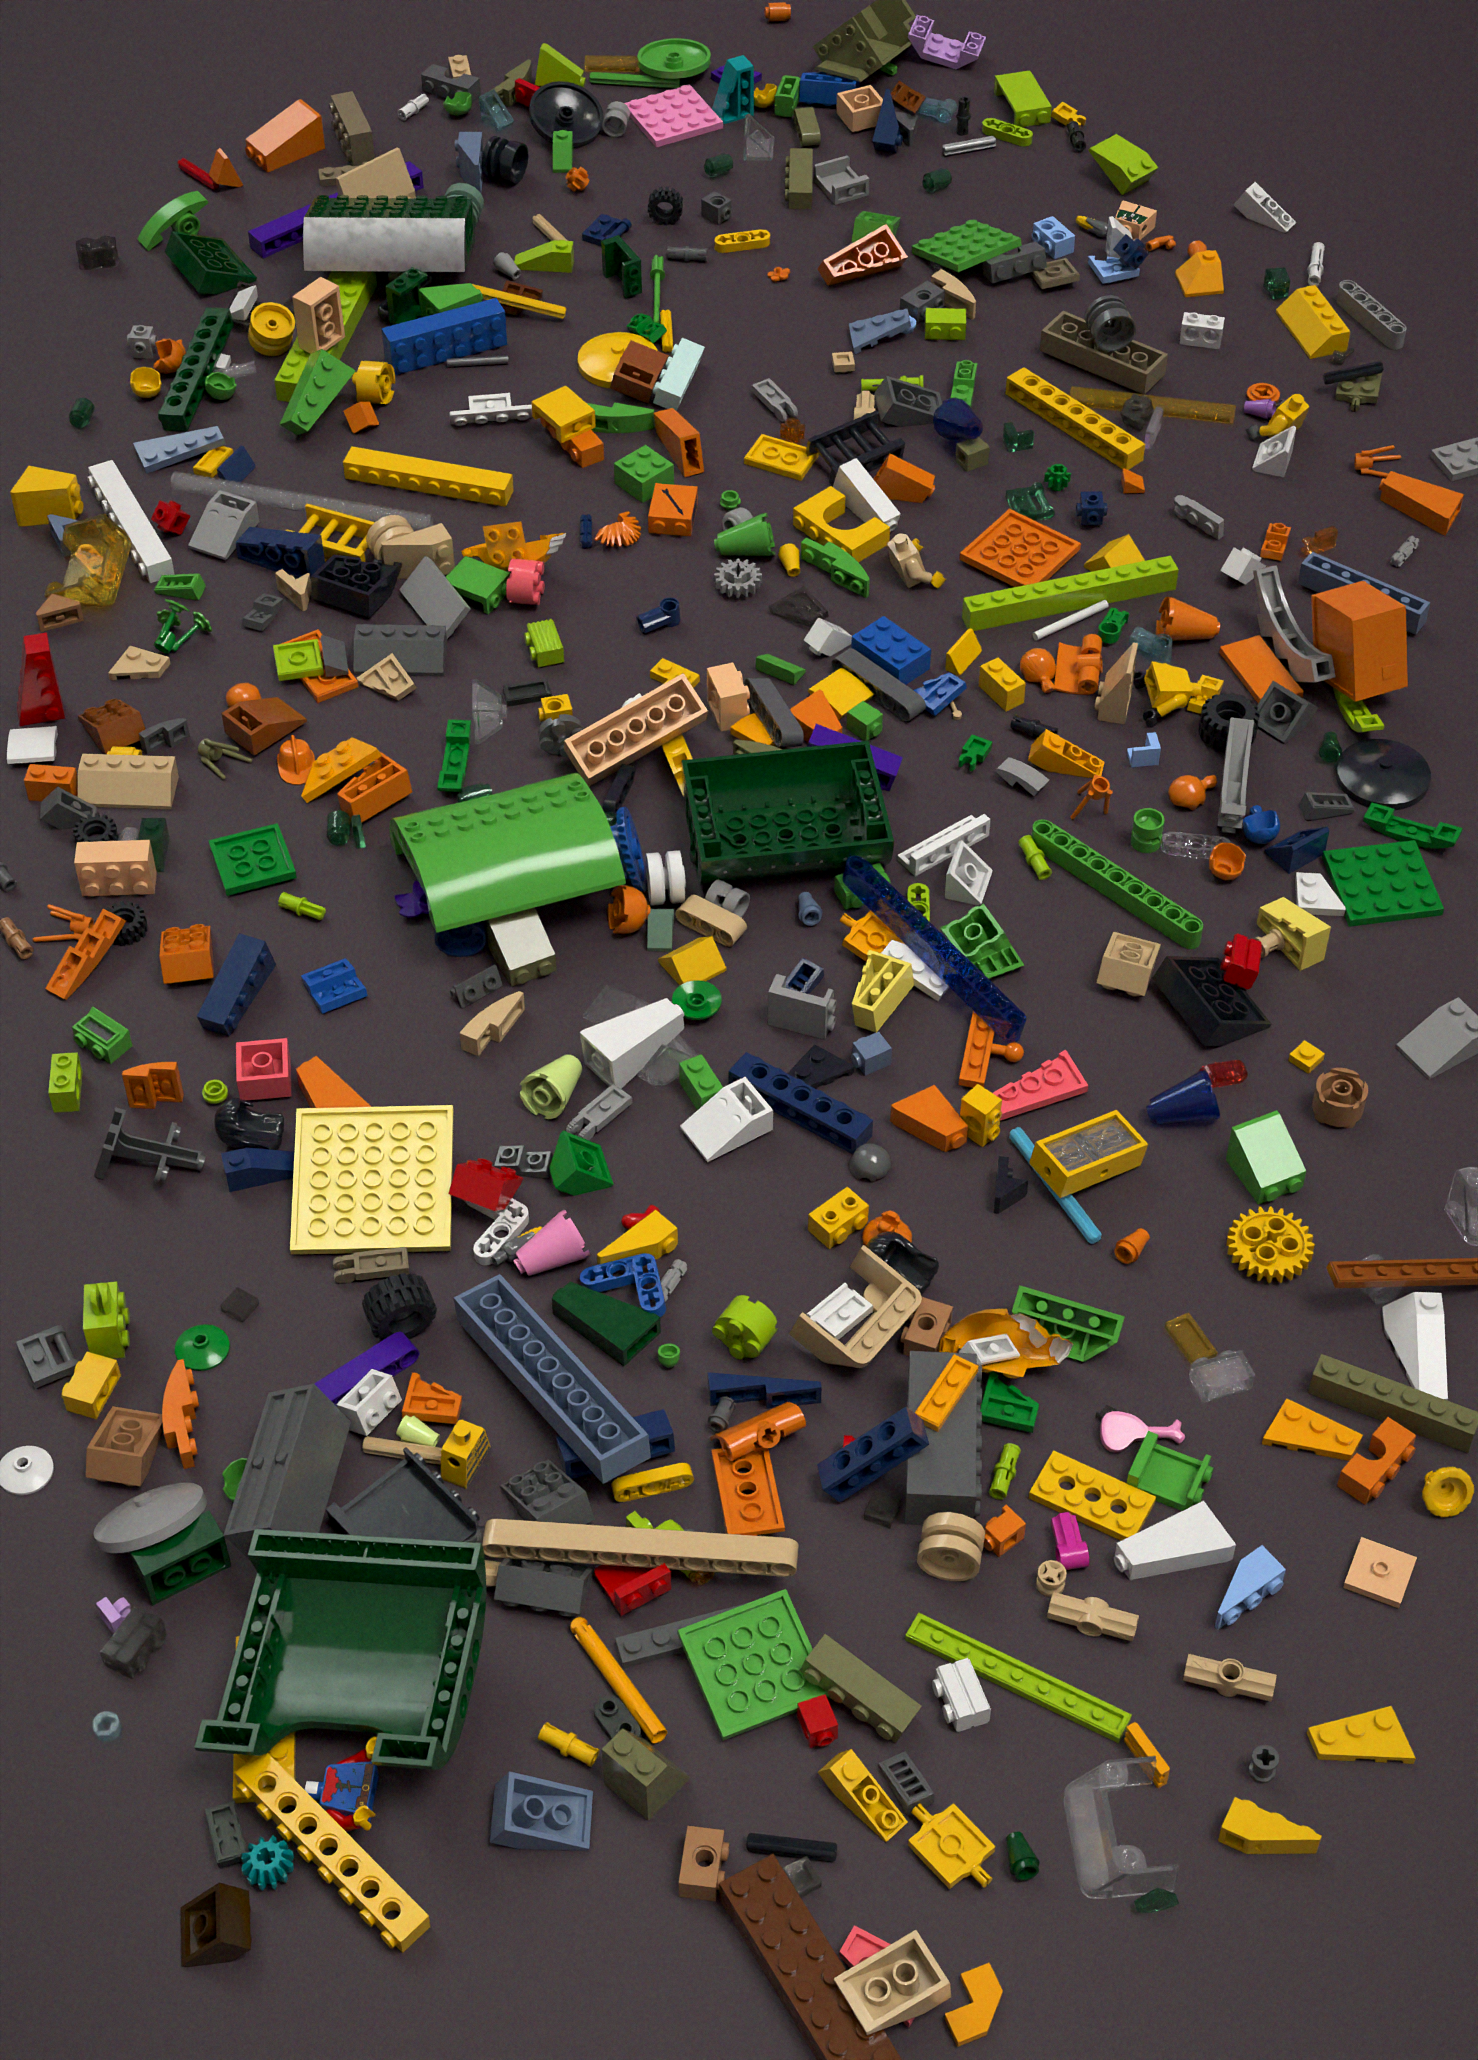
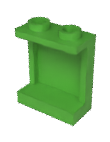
M465 556L446 578L459 595L482 603L484 613L489 614L507 595V578H510V573Z
M1148 1431L1128 1473L1127 1484L1156 1496L1157 1502L1180 1511L1200 1503L1204 1493V1489L1201 1488L1203 1482L1209 1483L1214 1467L1210 1466L1211 1456L1206 1454L1204 1460L1200 1461L1157 1444L1158 1434Z

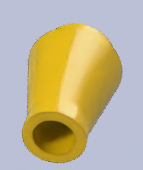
M794 544L781 546L778 557L790 577L799 575L801 572L799 549Z

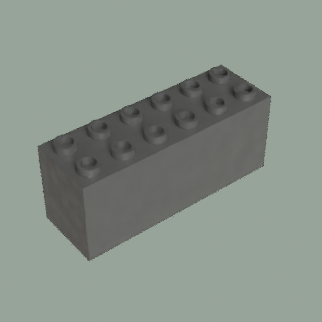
M910 1351L907 1407L914 1413L916 1412L954 1354L976 1365L977 1354ZM978 1365V1373L939 1432L925 1426L929 1445L906 1460L905 1524L923 1525L928 1516L943 1512L963 1514L973 1519L974 1516L980 1515L982 1484H980L982 1459H980L982 1448V1435H980L982 1425V1412H980L982 1388H980V1382L982 1380V1365Z
M315 1384L268 1393L223 1535L248 1559V1552L255 1529L319 1533L351 1421Z

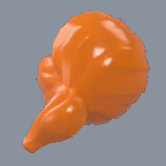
M169 338L155 342L160 359L154 363L153 369L163 374L177 372L182 363L183 355L186 354L182 340L175 341Z

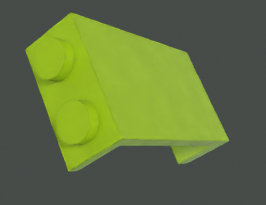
M1030 70L995 76L994 93L996 96L1004 95L1015 113L1014 125L1026 127L1050 123L1052 106Z

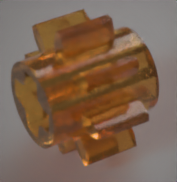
M789 418L785 421V424H780V438H785V441L794 444L799 443L800 439H804L805 424L800 425L798 419Z

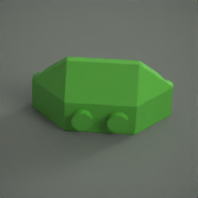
M1020 1285L1012 1309L1013 1314L1021 1313L1037 1320L1047 1330L1049 1335L1060 1334L1062 1338L1072 1342L1073 1346L1067 1357L1082 1362L1117 1344L1125 1316Z

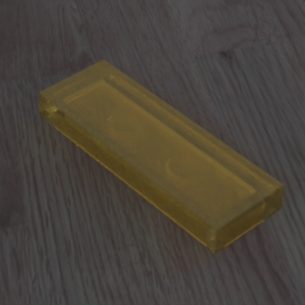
M585 55V71L639 72L640 69L637 56Z

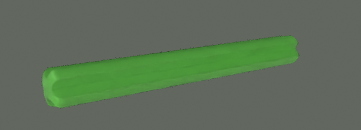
M591 72L589 76L590 83L673 89L680 87V78L667 79L647 75Z

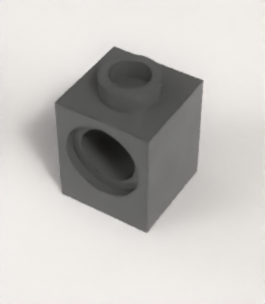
M714 191L701 199V216L718 225L732 217L731 200Z

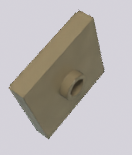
M1067 258L1047 262V268L1030 272L1042 289L1080 281V274Z

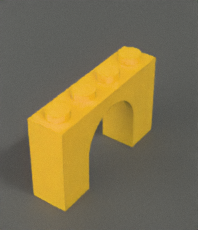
M832 486L793 508V525L823 546L828 542L837 545L855 558L858 563L887 546L890 540V527L876 517L850 530H841L829 526L827 523L845 513L846 496Z

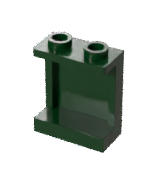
M619 235L602 240L603 275L606 278L617 275L622 280L624 298L641 294V259Z
M412 267L386 285L390 326L421 318L419 289L420 283L427 279L426 273Z

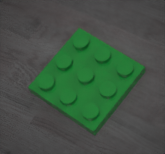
M278 823L208 840L226 896L297 878Z

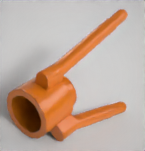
M1394 445L1361 451V453H1355V470H1361V474L1387 478L1388 473L1369 469L1373 468V461L1401 459V455L1373 457V454L1393 450L1395 448Z
M1094 775L1092 780L1077 791L1078 794H1081L1088 789L1087 795L1070 818L1072 820L1075 819L1090 799L1100 800L1105 797L1103 813H1108L1110 797L1113 791L1109 789L1110 783L1106 778Z
M49 904L47 908L53 910L50 914L69 920L70 931H74V934L34 937L32 940L33 942L79 940L86 927L92 929L94 919Z

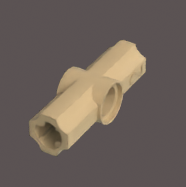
M1054 1592L1050 1601L1047 1618L1077 1626L1080 1632L1088 1636H1100L1103 1633L1133 1642L1139 1615L1110 1608L1107 1602L1096 1597H1088L1085 1600Z
M1188 1654L1183 1681L1216 1688L1221 1695L1226 1697L1241 1694L1271 1702L1277 1675L1243 1667L1235 1659H1225L1221 1662ZM1225 1676H1231L1234 1680L1227 1679Z

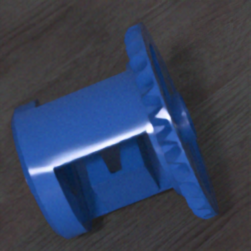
M625 806L618 809L616 825L610 826L618 852H620L619 856L625 880L629 879L634 888L644 892L647 890V878L642 849L634 821L628 808Z

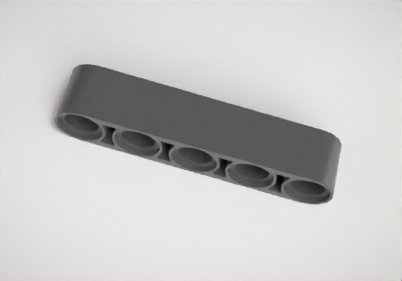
M849 648L832 660L831 663L834 671L843 668L853 674L874 693L872 697L874 701L901 720L908 722L926 709V703L922 696L855 649Z
M746 678L744 686L747 685L750 692V699H747L775 745L777 747L801 746L804 738L803 730L769 678Z

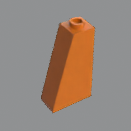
M674 408L653 413L656 433L682 475L688 477L703 473L704 466L699 432Z
M1390 471L1386 479H1382L1379 490L1382 491L1381 501L1445 536L1461 510L1464 496L1462 493Z
M317 1056L296 1068L299 1087L310 1108L371 1107Z

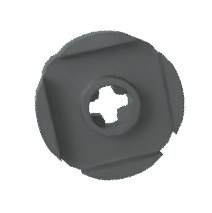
M567 714L559 715V718L554 720L552 718L546 719L538 729L540 748L550 754L568 757L564 751V740L583 730L579 719Z

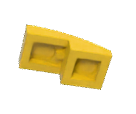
M1202 675L1198 681L1201 684L1200 696H1192L1187 710L1201 714L1205 701L1208 698L1212 699L1213 695L1220 694L1224 684L1223 680Z

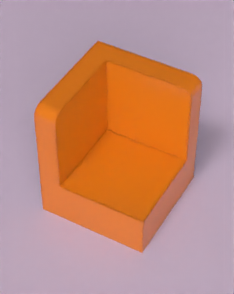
M358 402L343 411L353 433H358L366 427L379 425L370 402Z

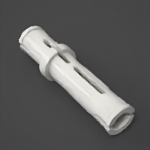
M1316 242L1312 246L1311 262L1308 266V283L1311 286L1319 285L1324 271L1322 262L1325 246L1320 242Z

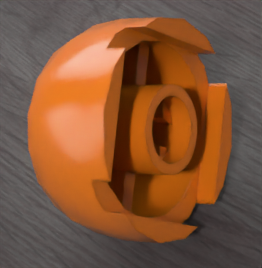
M619 885L614 887L610 895L614 896L613 904H608L609 928H615L613 933L631 934L638 931L644 925L646 919H648V914L651 911L642 892L631 886Z

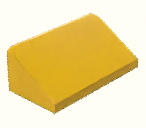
M969 628L946 653V671L960 676L981 653L982 649L973 629Z

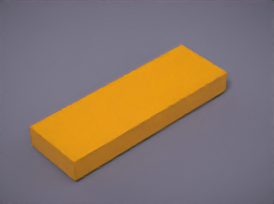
M955 1354L952 1356L915 1412L916 1415L923 1419L924 1426L939 1432L978 1373V1365Z

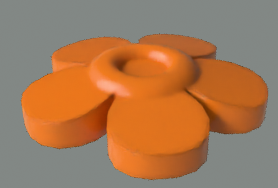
M776 267L774 271L768 272L767 275L768 278H771V281L785 280L789 277L790 269L785 268L782 270L781 267Z

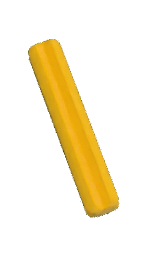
M668 309L666 311L661 310V324L667 329V332L662 335V350L665 353L667 351L672 352L671 311Z

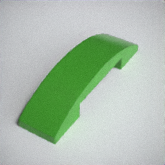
M198 191L175 198L151 217L142 229L138 241L148 251L163 240L160 233L188 211L194 215L209 202Z

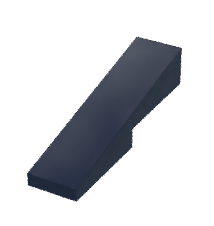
M707 1372L710 1406L718 1405L721 1397L733 1399L732 1403L765 1400L767 1409L777 1407L786 1402L794 1403L797 1406L821 1403L822 1386L820 1381Z

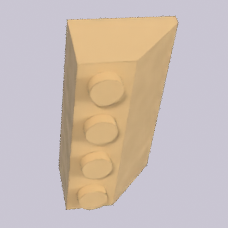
M82 754L78 768V797L96 807L171 809L179 778L176 759L174 756Z

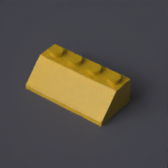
M1316 285L1296 289L1276 309V314L1309 359L1347 351L1350 330Z

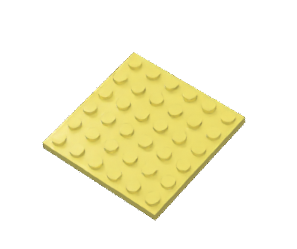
M453 1105L297 1109L290 1237L291 1254L356 1253L407 1247V1252L451 1251L452 1195L448 1193L452 1183Z

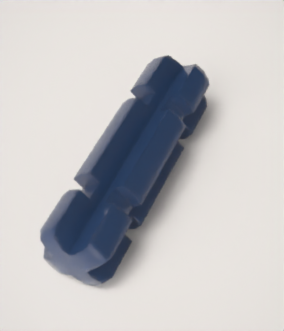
M582 514L580 516V546L582 548H590L592 546V516L590 514Z

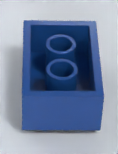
M885 616L854 634L851 638V648L861 653L905 685L930 669L931 649Z

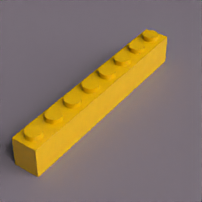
M352 446L343 461L345 479L504 507H506L514 491L512 474Z

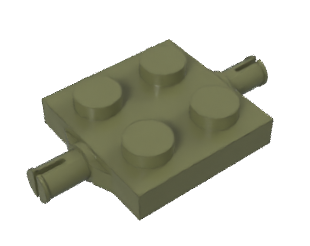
M1382 373L1338 382L1336 401L1350 402V409L1353 412L1355 406V412L1359 410L1360 403H1377Z

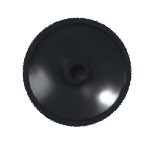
M563 81L545 84L533 94L529 105V118L532 126L541 137L550 143H553L554 131L565 130L573 132V148L582 147L594 141L601 131L604 115L599 101L591 92L577 84Z
M1367 739L1352 744L1342 752L1337 763L1336 779L1341 790L1350 799L1369 808L1371 803H1376L1393 808L1394 810H1401L1415 805L1424 798L1429 789L1431 771L1423 756L1410 746L1388 739Z

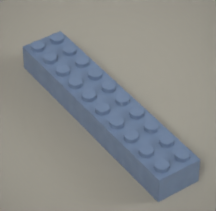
M500 1274L454 1297L457 1321L603 1484L651 1458L649 1436L646 1431Z

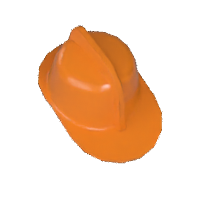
M291 735L290 740L285 741L280 746L277 762L281 779L292 785H301L306 783L315 758L308 743L304 740L296 739L294 735Z

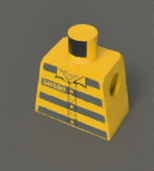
M464 1420L457 1422L441 1450V1477L444 1481L467 1489L491 1448L484 1428Z

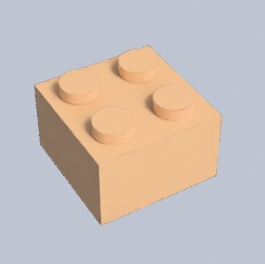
M871 85L837 93L836 113L852 132L876 127L883 99Z
M733 662L707 668V702L720 731L730 730L733 724L750 715L747 699H750V692L748 686L743 685L741 671L736 670Z

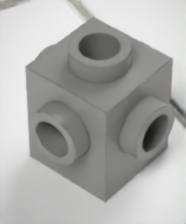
M133 326L131 333L127 335V345L131 348L132 358H153L156 350L155 342L158 341L157 335H154L153 326Z

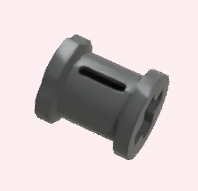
M1260 1745L1252 1753V1762L1249 1765L1248 1772L1255 1782L1266 1784L1275 1777L1276 1767L1279 1763V1754L1271 1746Z

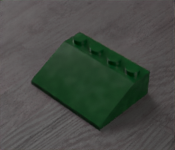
M171 232L165 253L188 279V282L196 288L198 293L203 295L219 294L256 282L257 277L223 238Z

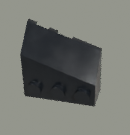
M332 555L311 576L312 598L360 614L361 616L370 617L392 595L402 563L394 562L393 565L382 564V560L374 559L373 562H362L359 557Z

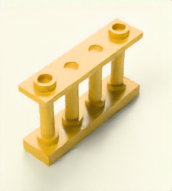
M311 504L305 505L307 522L299 532L309 533L315 525L325 528L320 534L322 536L325 562L332 555L359 557L362 562H365L364 552L368 548L366 536L368 530L375 522ZM334 530L344 533L337 543L327 541ZM353 536L364 538L356 549L346 546Z

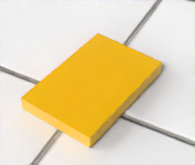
M761 434L744 457V464L801 481L819 457V453L807 456V447Z

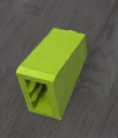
M543 43L539 51L535 85L543 86L551 82L563 81L574 83L584 88L586 78L583 77L584 70L548 44Z

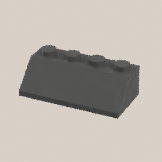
M356 624L354 635V675L363 674L393 653L408 676H444L448 646L446 626Z

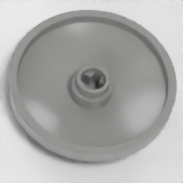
M175 1483L149 1490L127 1500L103 1517L94 1529V1538L99 1549L107 1553H124L151 1546L173 1536L195 1521L204 1511L207 1499L202 1487L194 1483Z

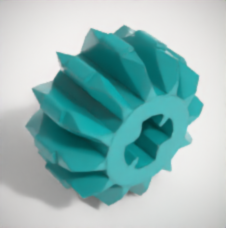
M272 1835L269 1841L265 1842L264 1838L260 1836L258 1845L249 1843V1852L242 1853L241 1859L244 1863L241 1867L242 1873L248 1876L247 1880L251 1886L258 1883L259 1889L263 1891L267 1884H271V1887L276 1890L277 1881L287 1883V1873H292L294 1870L292 1863L294 1859L293 1851L288 1849L285 1840L277 1843V1838Z

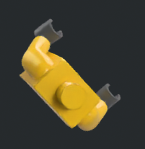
M1293 394L1287 400L1281 399L1279 401V404L1276 405V411L1267 426H1261L1259 429L1257 424H1253L1245 430L1250 439H1254L1259 435L1271 438L1293 425L1297 430L1302 426L1310 407L1304 401L1302 395Z

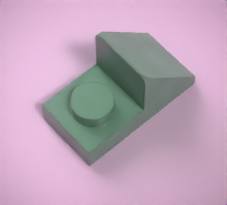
M650 909V914H648L647 950L672 952L674 909Z

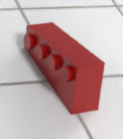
M47 632L23 636L22 665L17 702L19 726L65 719L62 696Z

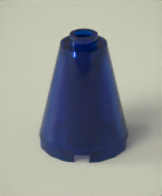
M958 398L946 399L935 410L933 417L934 429L944 439L969 440L976 439L982 434V422L964 400Z
M1199 1071L1149 1099L1150 1105H1147L1146 1109L1150 1121L1155 1119L1156 1124L1219 1119L1220 1111L1207 1071Z

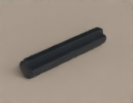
M1381 361L1334 370L1325 372L1323 380L1328 385L1382 373L1384 367Z
M749 1833L746 1842V1848L749 1852L832 1862L837 1858L838 1847L833 1842Z

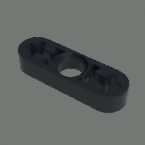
M622 764L603 803L602 809L606 817L616 818L617 811L622 807L634 782L636 773L634 766Z

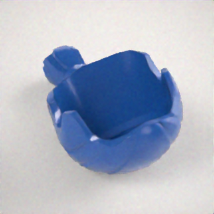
M1258 805L1250 808V816L1243 819L1245 837L1256 844H1267L1273 841L1280 831V820L1276 811L1268 810L1263 812L1261 806Z

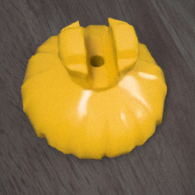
M1453 1466L1443 1467L1435 1472L1432 1470L1425 1475L1422 1499L1427 1510H1430L1432 1514L1440 1517H1452L1463 1512L1467 1505L1471 1503L1474 1485L1471 1477L1464 1470Z

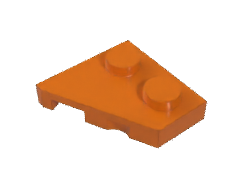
M412 1373L402 1409V1419L407 1415L410 1417L415 1416L420 1421L457 1424L462 1407V1396L453 1391L445 1390L443 1386L435 1382L430 1385L422 1381L419 1374Z

